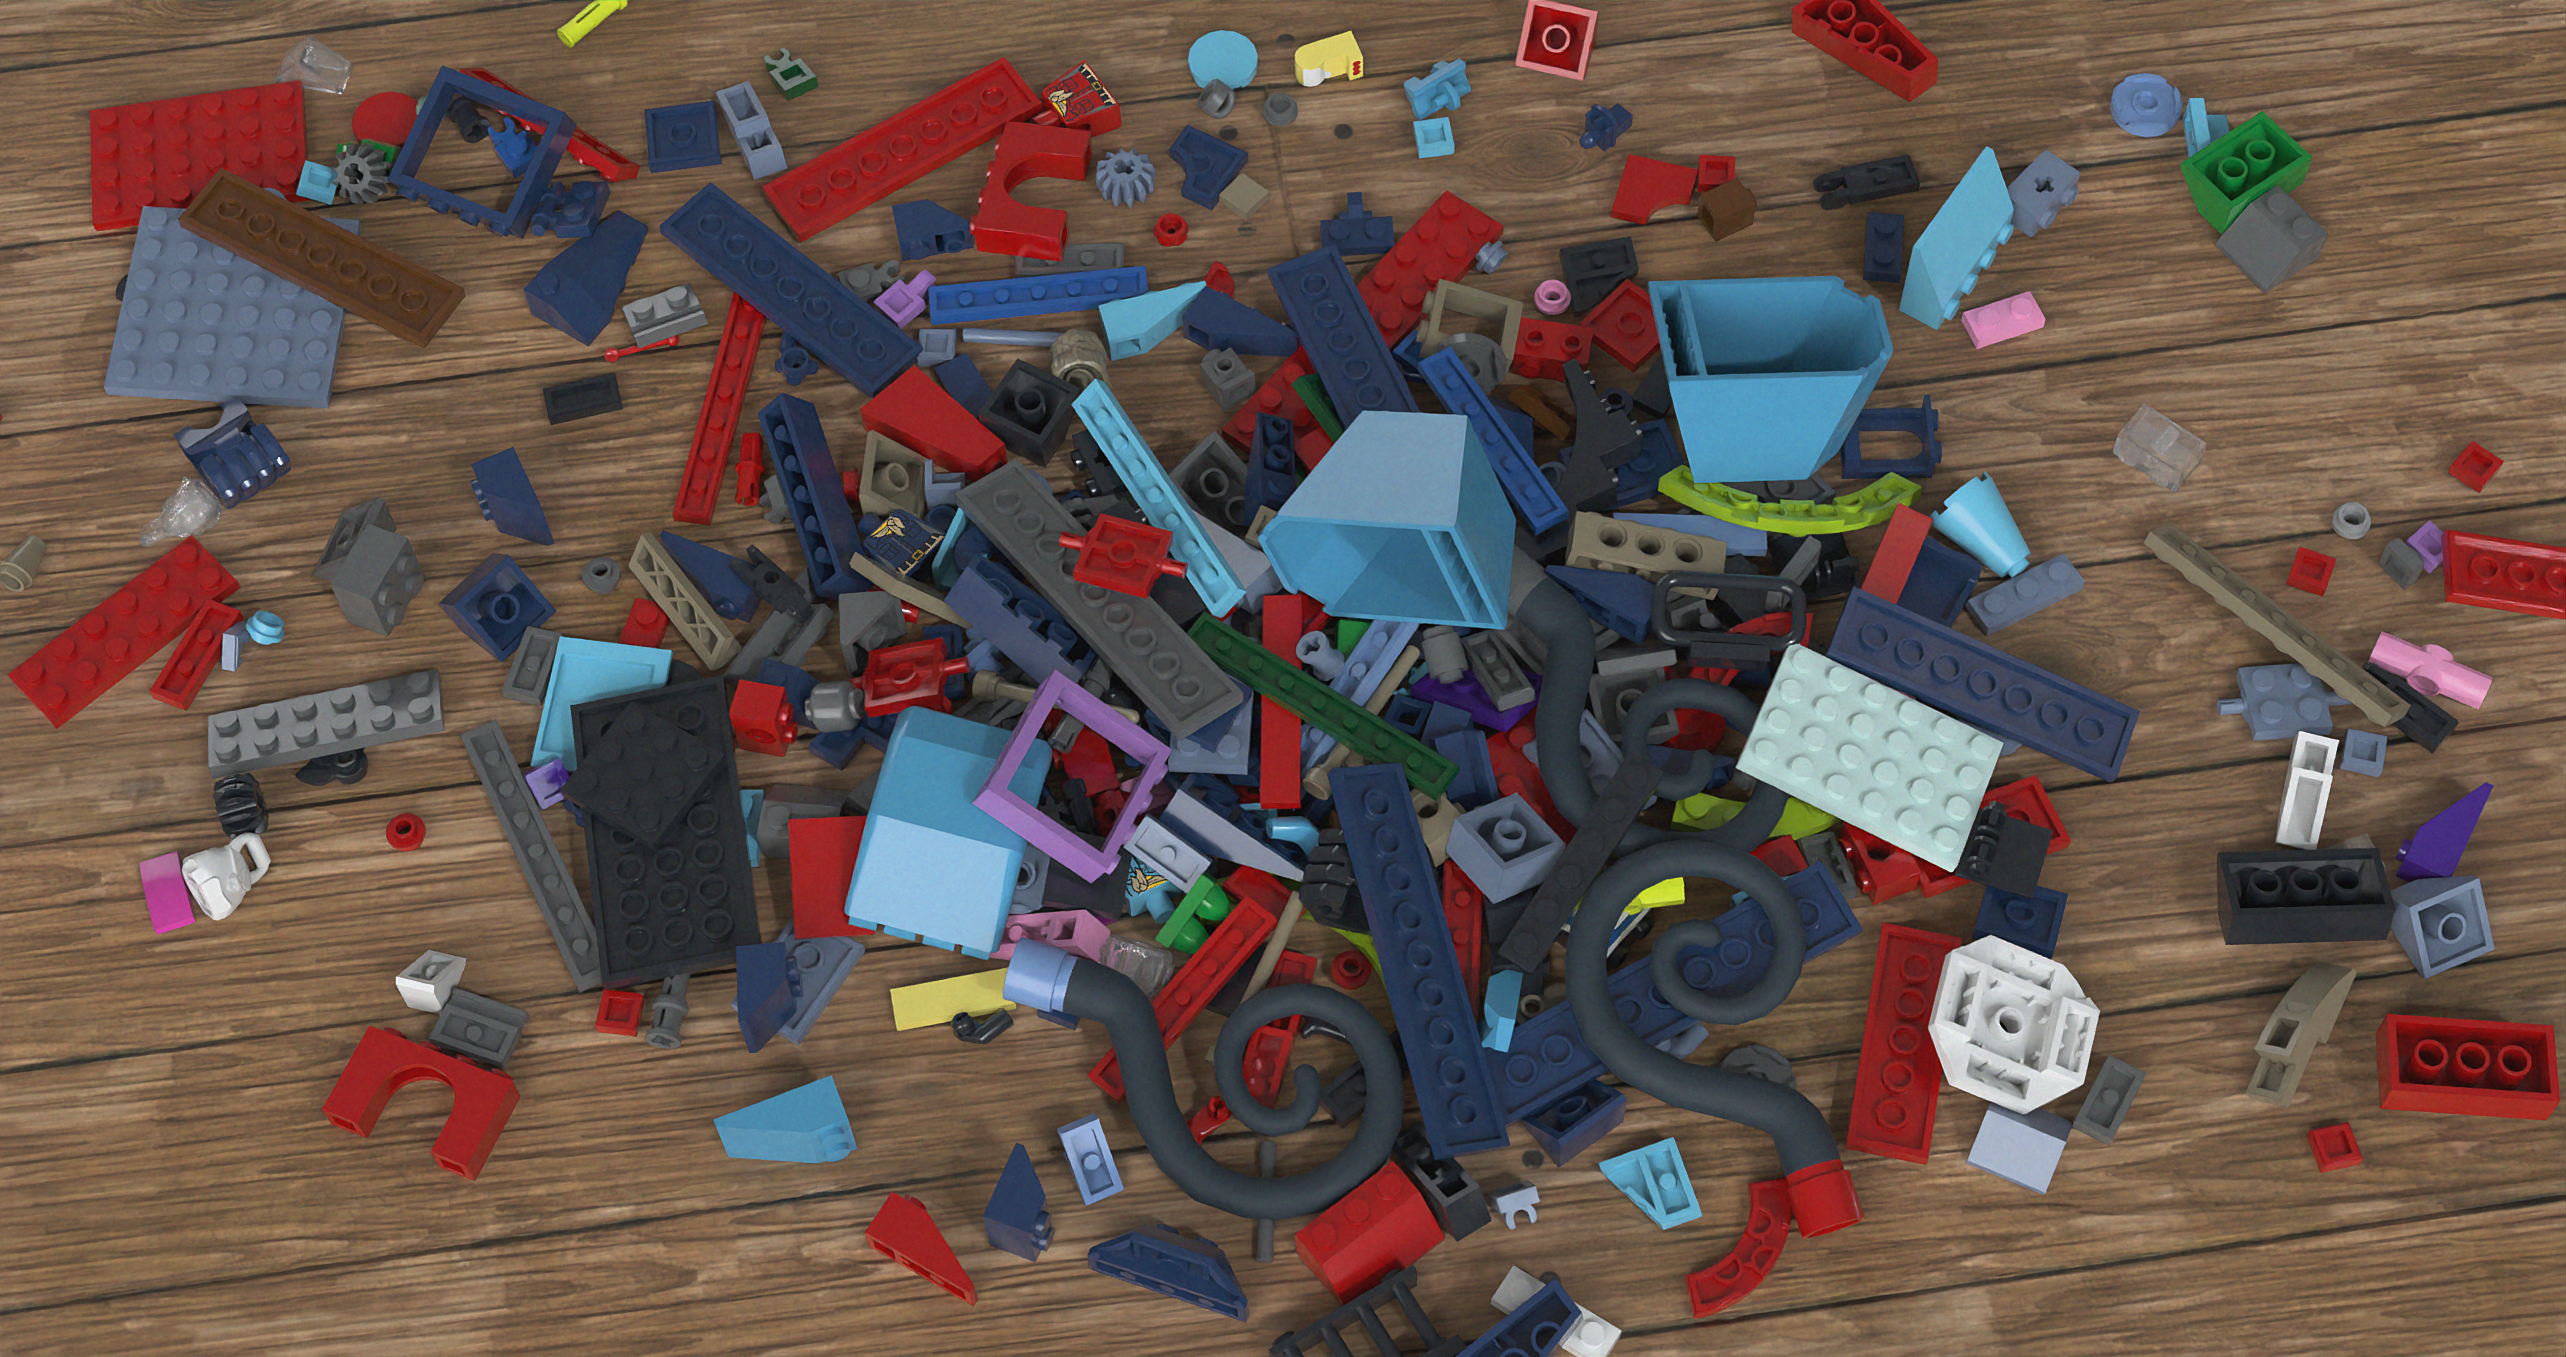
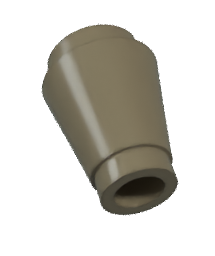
M27 536L19 546L0 562V583L15 592H22L25 588L30 587L47 550L45 542L38 537Z

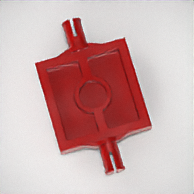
M1100 513L1095 526L1085 536L1063 531L1059 539L1060 547L1080 551V557L1073 570L1074 580L1145 599L1148 598L1155 580L1162 573L1184 579L1188 570L1187 562L1167 558L1173 543L1172 531Z
M940 637L869 651L868 665L863 675L845 680H849L856 688L865 692L864 709L868 717L871 718L901 712L904 708L910 706L930 707L943 704L944 684L948 676L969 673L970 662L967 656L946 660L947 646L943 638Z

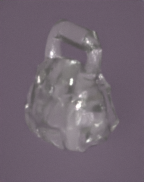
M183 476L174 494L165 499V503L161 508V516L141 527V545L151 547L170 536L187 537L191 534L201 535L207 528L211 530L221 517V503L216 495L200 479L194 480Z
M1114 935L1107 938L1106 942L1099 949V964L1109 966L1127 975L1145 993L1150 1002L1153 1000V995L1157 990L1169 982V978L1174 972L1171 952L1139 940Z

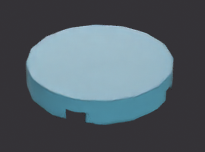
M1220 30L1207 33L1197 39L1190 48L1188 68L1190 74L1194 77V81L1201 88H1205L1210 81L1218 78L1234 91L1233 88H1238L1241 85L1243 88L1250 84L1257 73L1258 55L1255 46L1247 37L1237 32Z

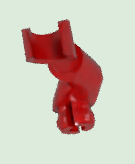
M1220 1096L1211 1098L1208 1104L1187 1122L1196 1142L1201 1146L1203 1139L1226 1123L1231 1115V1111L1226 1106L1224 1099L1220 1100Z

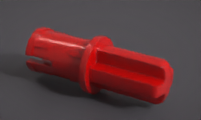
M756 432L744 433L741 437L740 459L735 465V472L738 474L735 502L741 504L742 499L745 498L744 506H755L759 503L760 476L765 472V468L761 464L764 440Z

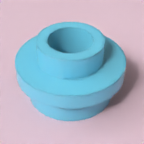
M257 611L253 617L248 619L245 625L251 638L260 644L278 643L284 636L283 620L271 612Z

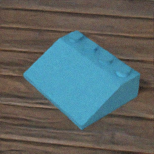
M1985 147L1912 249L1899 311L1936 330L1939 329L1945 319L1952 320L1961 303L1959 299L1964 293L1969 295L1978 281L1979 276L1977 274L1981 268L1987 270L1990 267L1997 253L1996 247L1999 243L2005 245L2014 230V225L2010 224L2014 208L1993 149Z

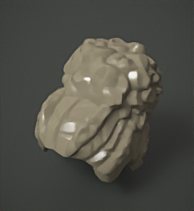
M1070 329L1065 334L1058 336L1050 350L1052 354L1050 356L1052 375L1081 388V393L1095 378L1104 381L1111 391V378L1108 375L1105 361L1107 353L1097 334L1091 331Z

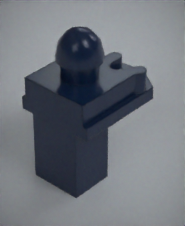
M1619 103L1609 110L1599 104L1592 105L1591 110L1585 114V132L1581 135L1579 143L1584 149H1591L1597 145L1605 152L1608 148L1614 147L1616 145V138L1632 126L1633 115Z

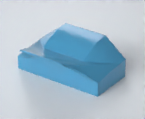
M1506 969L1489 977L1484 1005L1485 1016L1477 1026L1483 1048L1491 1047L1498 1051L1508 1052L1516 1020L1522 972Z

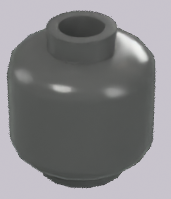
M849 680L820 683L815 685L811 691L810 698L806 699L805 713L808 720L813 721L816 728L823 733L851 730L856 728L860 719L865 716V697L862 690L856 688Z

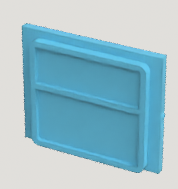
M560 636L530 766L534 768L558 756L567 773H574L577 769L570 705L665 687L673 656L672 650Z

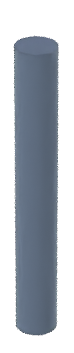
M964 328L963 342L1052 347L1057 337L1065 333Z

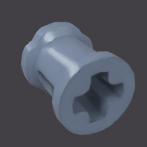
M1321 631L1309 632L1300 639L1296 646L1297 657L1302 662L1310 664L1313 667V674L1321 681H1328L1337 677L1345 666L1344 655L1338 649L1330 647L1327 636Z

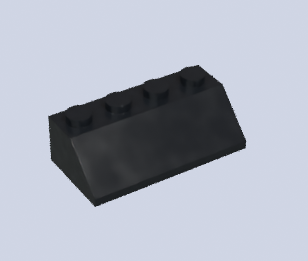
M2378 848L2218 852L2217 855L2218 916L2225 945L2379 941L2387 939L2396 910Z

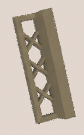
M651 532L641 534L628 567L711 671L730 666L743 649L654 535Z

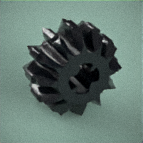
M250 772L229 775L215 782V793L213 795L216 804L215 809L223 831L230 839L233 840L245 832L260 834L267 830L269 817L266 809L267 804L259 782Z

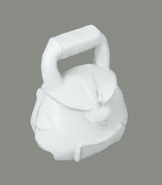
M245 832L234 838L223 848L213 847L184 858L182 874L201 910L213 920H220L229 916L237 908L246 891L251 890V885L262 878L267 872L271 859L260 835ZM244 844H246L257 866L251 872L246 860L240 853Z

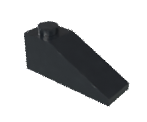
M1420 1121L1398 1134L1391 1154L1409 1180L1419 1190L1435 1218L1456 1242L1492 1221L1479 1184L1454 1158L1434 1159L1426 1127Z

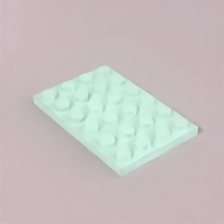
M1800 644L1788 646L1783 654L1735 768L1949 872H1953L1960 860L2003 742Z

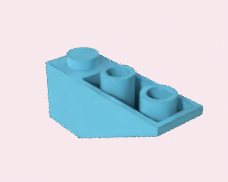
M1205 281L1184 283L1179 287L1163 291H1150L1141 296L1124 300L1116 299L1107 304L1099 305L1101 328L1111 361L1147 353L1183 325V315L1206 286Z

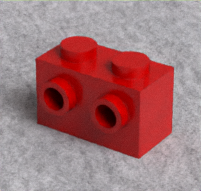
M1521 317L1514 351L1513 374L1522 375L1530 379L1544 378L1564 383L1562 364L1576 359L1582 371L1588 369L1594 328Z

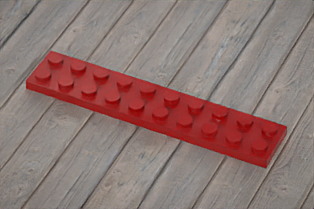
M1448 190L1433 203L1357 285L1391 355L1399 344L1420 325L1421 320L1427 317V313L1422 312L1427 291L1434 292L1439 279L1458 284L1478 262L1475 257L1483 246L1488 242L1494 245L1503 235L1504 225ZM1302 345L1297 348L1222 428V437L1248 455L1251 452L1255 419L1258 412L1293 420L1294 442L1321 427L1320 423L1291 385L1299 376L1315 374Z

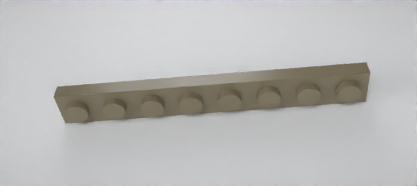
M2168 523L2149 532L2144 544L2151 548L2160 560L2170 563L2183 573L2186 580L2202 587L2213 596L2216 603L2229 608L2241 617L2246 626L2259 631L2270 639L2279 651L2291 655L2303 665V668L2309 674L2325 681L2339 697L2349 700L2364 711L2365 716L2369 720L2387 727L2405 716L2411 706L2174 525Z

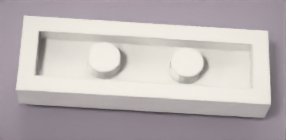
M1513 1265L1492 1297L1491 1305L1509 1315L1546 1285ZM1575 1303L1582 1311L1584 1319L1562 1348L1576 1357H1608L1621 1336V1330Z

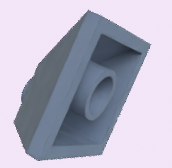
M2460 876L2417 879L2390 890L2396 910L2390 926L2391 930L2421 977L2429 978L2495 949L2478 877Z

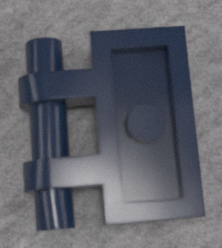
M607 181L573 183L570 192H564L565 187L561 182H552L551 186L546 188L542 194L541 207H538L532 216V233L536 236H543L546 230H555L558 238L592 236L611 193Z

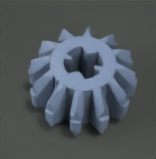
M1120 146L1118 154L1107 151L1105 160L1098 161L1095 183L1098 190L1101 191L1104 201L1112 199L1115 207L1119 206L1122 202H1126L1131 209L1133 201L1137 200L1144 203L1146 194H1153L1156 172L1153 164H1150L1147 154L1139 155L1135 147L1130 152H1125Z

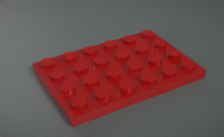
M301 80L90 110L92 224L96 232L139 226L143 206L187 209L220 168L263 189H276L291 203L310 200L309 198L296 195L305 160L308 161L305 91Z

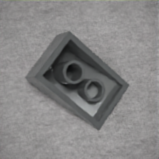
M1213 431L1200 439L1166 473L1192 510L1245 541L1246 534L1250 526L1245 525L1244 491L1248 467L1223 439Z

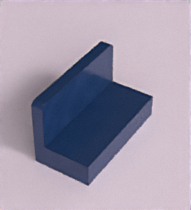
M1460 727L1428 738L1432 750L1459 765V774L1445 790L1446 799L1452 805L1457 802L1465 810H1469L1500 800L1483 730Z

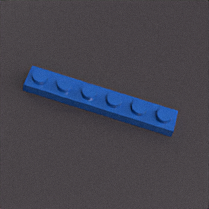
M1145 266L932 286L928 287L930 317L932 325L1099 309V305L1107 304L1112 300H1124L1147 293Z
M1448 347L1418 362L1419 373L1449 414L1468 416L1501 488L1534 534L1537 535L1568 519L1569 510L1453 349Z

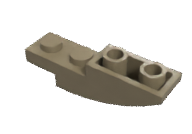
M2317 962L2286 993L2273 1012L2254 1049L2261 1056V1059L2246 1090V1094L2252 1100L2285 1108L2289 1107L2316 1042L2327 1043L2357 972L2354 969Z

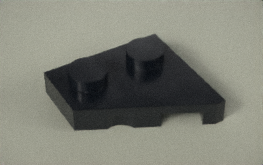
M1631 236L1562 248L1559 252L1566 286L1571 295L1570 302L1574 318L1580 317L1608 297L1626 279L1631 280L1638 275L1639 267Z

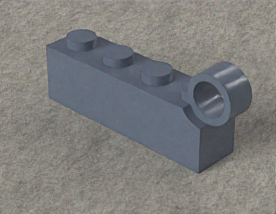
M1192 510L1247 591L1233 607H1242L1254 615L1263 606V596L1275 595L1283 587L1267 555ZM1170 552L1169 557L1175 560V558Z

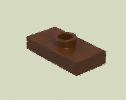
M1534 385L1514 387L1508 398L1529 413L1536 426L1543 430L1552 431L1563 441L1576 439L1577 419Z

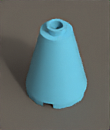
M1983 472L1981 479L1977 476L1947 498L1943 503L1948 509L1939 515L1935 510L1930 515V518L1933 519L1931 524L1934 528L2001 578L2007 574L2014 578L2030 565L2026 559L2031 555V552L1994 480L1987 472Z

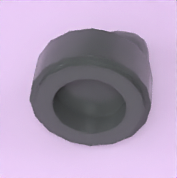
M1218 78L1214 79L1201 92L1197 101L1198 108L1215 119H1222L1232 111L1236 102L1235 93ZM1227 96L1225 106L1221 110H1218V108L1222 105Z

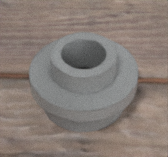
M2349 502L2339 506L2334 511L2331 524L2335 532L2347 539H2359L2368 532L2371 519L2364 506L2359 503ZM2346 521H2352L2355 525L2349 524Z

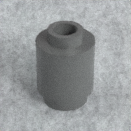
M1440 625L1422 632L1424 641L1421 642L1431 679H1439L1440 684L1452 683L1462 679V672L1468 669V664L1459 633L1454 632L1452 625Z

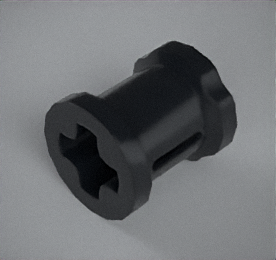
M462 96L450 104V107L447 109V116L461 128V136L466 142L476 143L483 140L489 134L487 128L491 126V123L486 117L480 115L477 110L478 105L476 101Z

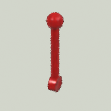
M675 335L638 348L637 345L619 350L608 348L604 355L608 362L614 363L621 356L666 344L676 346L680 338L679 335Z

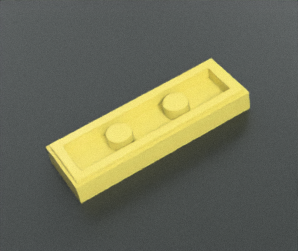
M1008 967L890 989L897 1031L952 1021L955 1015L962 1012L976 1017L996 1013L1002 1008L1006 1011L1016 1009L1015 1002L1003 999V989Z

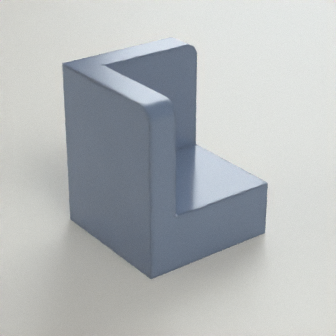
M925 460L924 491L928 511L938 505H947L957 511L959 507L955 501V493L966 488L965 473L935 474L933 460Z

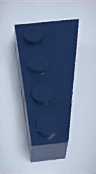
M1555 1278L1455 1357H1555L1584 1319L1582 1311Z

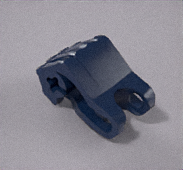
M236 396L220 405L224 412L219 424L215 427L193 430L187 425L174 434L187 459L226 509L235 507L241 500L244 501L253 497L260 490L272 485L278 477L287 474L291 470L290 459L274 435L264 423L256 425L251 420L248 409Z

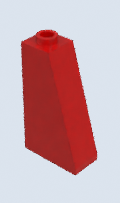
M915 365L860 409L863 428L867 433L874 430L929 460L932 459L933 464L952 473H965L966 479L973 483L1008 464L1005 443Z

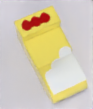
M1352 31L1304 45L1295 53V77L1304 86H1316L1325 78L1328 79L1347 73L1349 80L1363 77V56Z

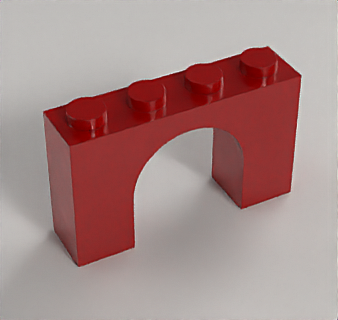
M1007 121L1003 135L998 134L996 138L995 161H989L987 187H982L980 190L978 201L979 213L972 216L970 234L976 238L977 251L1062 262L1070 235L1067 211L1023 205L1012 199L1009 195L1016 186L1036 177L1085 181L1092 159L1090 131Z
M369 1025L322 1108L330 1123L351 1133L368 1138L387 1102L399 1089L420 1080L442 1082L454 1090V1106L430 1153L440 1168L475 1181L521 1097L513 1082L514 1079L499 1069L493 1068L489 1072L478 1068V1065L473 1060L463 1055L457 1054L453 1058L442 1054L440 1048L427 1041H420L417 1044L406 1040L407 1038L404 1034L391 1027H385L384 1030Z

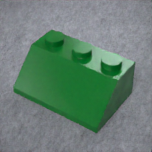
M2261 111L2181 162L2180 168L2198 212L2223 235L2251 202L2277 185L2287 194L2302 185L2312 156L2267 114Z

